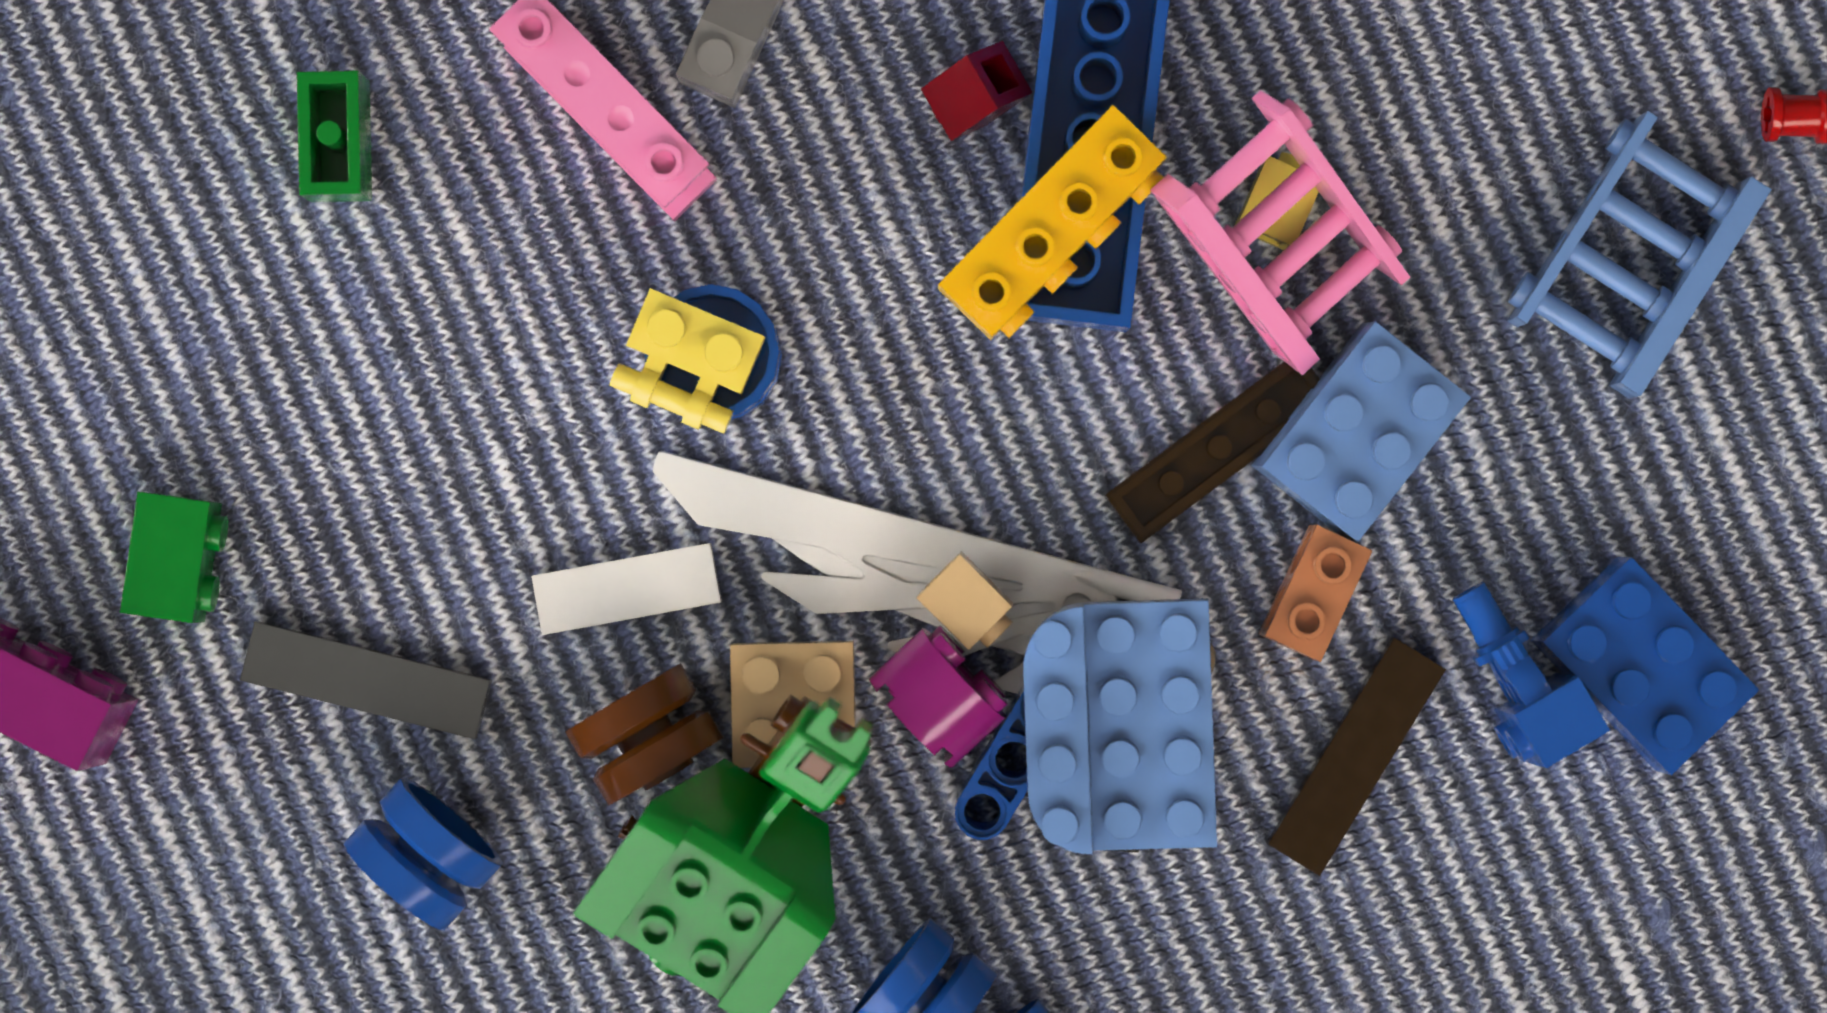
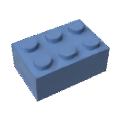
M1376 321L1362 323L1320 376L1316 386L1307 393L1289 416L1288 422L1251 466L1338 535L1351 541L1359 542L1471 397Z

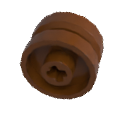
M681 663L565 731L580 758L592 759L616 744L621 750L622 755L599 768L593 778L608 806L641 787L647 791L694 763L693 756L724 738L709 710H697L674 724L669 719L667 714L690 701L696 691L694 684Z

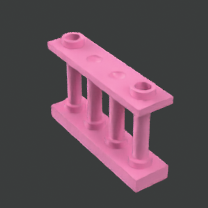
M518 0L489 28L503 43V48L674 222L717 181L716 176L707 168L710 164L548 0Z
M1260 90L1251 99L1269 122L1263 130L1201 186L1195 182L1188 188L1170 174H1167L1150 191L1271 351L1303 375L1320 360L1306 340L1312 334L1310 327L1375 268L1400 285H1403L1410 276L1396 258L1402 253L1400 245L1380 225L1374 227L1307 133L1313 127V124L1305 112L1289 98L1281 103ZM1285 144L1300 167L1234 227L1225 225L1222 228L1214 218V215L1220 211L1218 203ZM1316 187L1330 209L1264 269L1257 266L1253 270L1245 259L1252 252L1249 246L1312 188ZM1345 228L1360 250L1294 310L1290 307L1283 310L1276 300L1282 294L1280 287Z

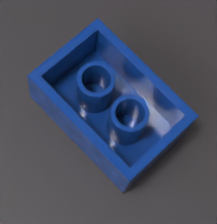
M1616 557L1530 640L1562 674L1579 677L1601 715L1655 771L1672 775L1759 691L1751 680L1632 557Z

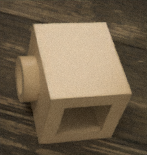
M962 551L917 596V599L968 650L978 641L989 647L1012 624V621L1005 614L1012 608L1013 602Z

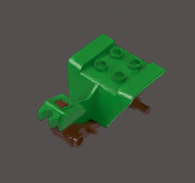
M790 695L782 704L771 723V727L778 731L769 744L763 743L749 733H744L741 736V743L760 755L748 773L724 758L651 800L639 819H636L633 815L629 816L617 836L622 838L623 842L575 908L572 915L611 939L616 935L647 954L652 963L661 971L670 975H680L718 999V1006L728 1013H770L820 946L836 919L829 825L802 807L806 805L815 812H823L833 802L837 805L845 803L846 797L842 792L858 774L871 750L872 739L870 735L873 724L864 718L857 723L855 728L837 717L841 704L831 697L820 706L818 705L819 703L810 700L806 696L799 700Z

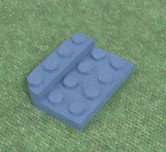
M1209 598L1082 602L1062 607L1047 617L1032 635L1023 662L1028 800L1033 818L1041 829L1043 836L1050 843L1068 851L1090 855L1096 850L1217 847Z

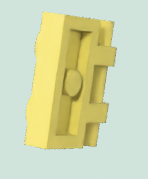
M650 288L626 344L627 347L648 355L644 368L640 372L618 363L609 386L630 394V401L648 408L650 403L683 416L681 423L699 430L704 425L724 434L734 411L713 403L712 400L719 385L742 395L765 341V336ZM667 364L700 377L693 394L661 381Z

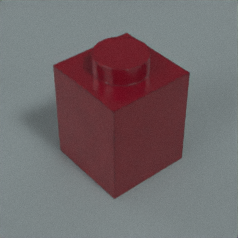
M1003 40L966 55L921 88L933 110L935 118L942 125L951 141L987 126L1033 93Z

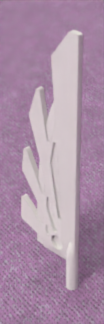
M659 451L653 466V473L698 525L772 538L798 558L827 575L768 571L761 575L765 582L812 612L827 614L896 610L938 627L941 625L964 649L963 656L984 649L986 646L978 641L968 650L917 599L918 594L961 551L1013 602L1012 608L1005 614L1012 621V624L990 646L1025 656L1029 641L1039 625L1047 617L1067 605L1082 602L1116 601L1117 598L1127 601L1181 598L1182 590L674 453ZM912 637L890 641L888 649L897 652ZM1023 662L995 681L1002 690L1015 694L1019 693L1024 685Z

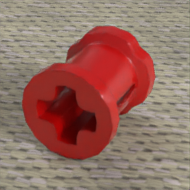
M1778 87L1767 88L1761 109V133L1765 142H1776L1779 136L1813 137L1817 144H1827V89L1818 90L1816 95L1782 94Z

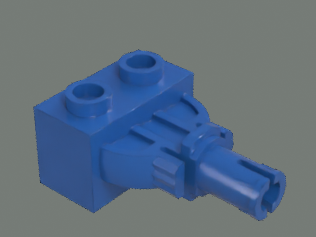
M1480 582L1452 599L1479 646L1475 649L1477 655L1473 657L1477 666L1489 663L1507 699V702L1494 709L1502 722L1495 726L1494 730L1511 758L1514 759L1518 756L1522 762L1548 768L1611 731L1579 677L1555 673L1548 678L1544 677L1522 644L1529 639L1528 634L1525 630H1519L1518 626L1511 628L1485 582Z

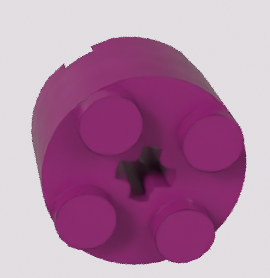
M940 625L932 633L922 628L869 677V681L876 692L885 684L889 687L888 692L894 698L886 705L931 753L936 755L944 747L947 750L944 752V764L953 768L1006 719L1002 709L1007 705V702L1004 700L1006 694L984 670L981 669L974 676L962 663L965 660L962 655L965 652L964 649Z

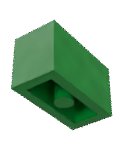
M359 71L297 72L299 195L312 203L372 201L370 81Z
M137 492L120 613L187 623L205 622L206 612H214L219 596V577L212 576L215 551L222 552L224 550L228 534V517L221 515L222 503Z

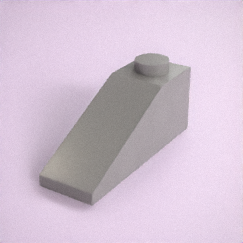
M710 0L676 72L680 84L736 108L784 0Z

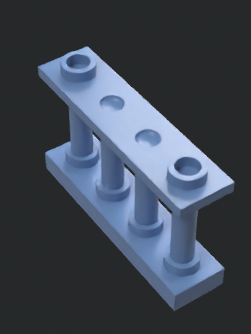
M1649 111L1635 118L1633 123L1625 118L1619 124L1605 146V149L1612 153L1611 158L1536 276L1526 272L1508 299V303L1513 305L1515 309L1507 322L1515 327L1527 324L1535 312L1611 360L1610 368L1617 371L1608 386L1627 398L1638 397L1643 394L1772 190L1752 176L1738 182L1735 187L1728 183L1721 187L1650 142L1645 137L1658 117ZM1631 159L1709 208L1707 214L1713 217L1714 220L1702 238L1695 234L1690 239L1613 190ZM1599 210L1677 259L1675 265L1682 270L1670 289L1665 286L1656 289L1581 241V238ZM1567 261L1644 310L1642 316L1648 319L1649 322L1638 340L1629 337L1625 341L1548 292Z

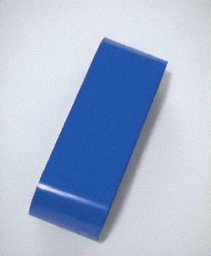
M1024 685L1006 712V719L997 727L957 796L955 820L960 830L968 837L977 840H989L999 835L1009 823L1028 791L1027 766L1019 771H1010L1004 769L996 758L997 751L1008 742H1018L1026 746ZM977 794H986L992 796L998 802L1000 811L993 820L980 823L968 815L965 809L966 802Z

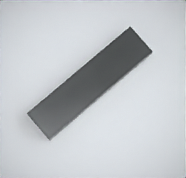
M260 621L254 622L240 681L472 739L478 738L492 683L491 679Z

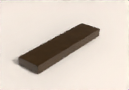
M1283 361L1105 493V498L1139 543L1144 542L1260 456L1288 422L1289 416L1307 393L1316 386L1320 378L1312 368L1301 375Z
M1391 637L1266 843L1320 876L1446 669L1398 639Z

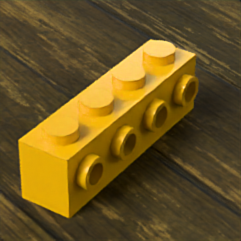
M1112 105L938 284V290L990 340L1000 331L1010 338L1034 314L1035 311L1027 303L1042 287L1045 286L1053 294L1076 271L1078 266L1071 258L1081 247L1088 242L1097 249L1118 228L1122 222L1114 214L1130 197L1140 205L1151 194L1150 190L1164 178L1157 170L1167 157Z

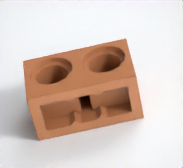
M1309 525L1258 635L1309 659L1321 662L1373 551L1319 525Z

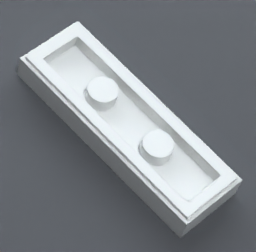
M711 543L531 576L542 635L722 602Z

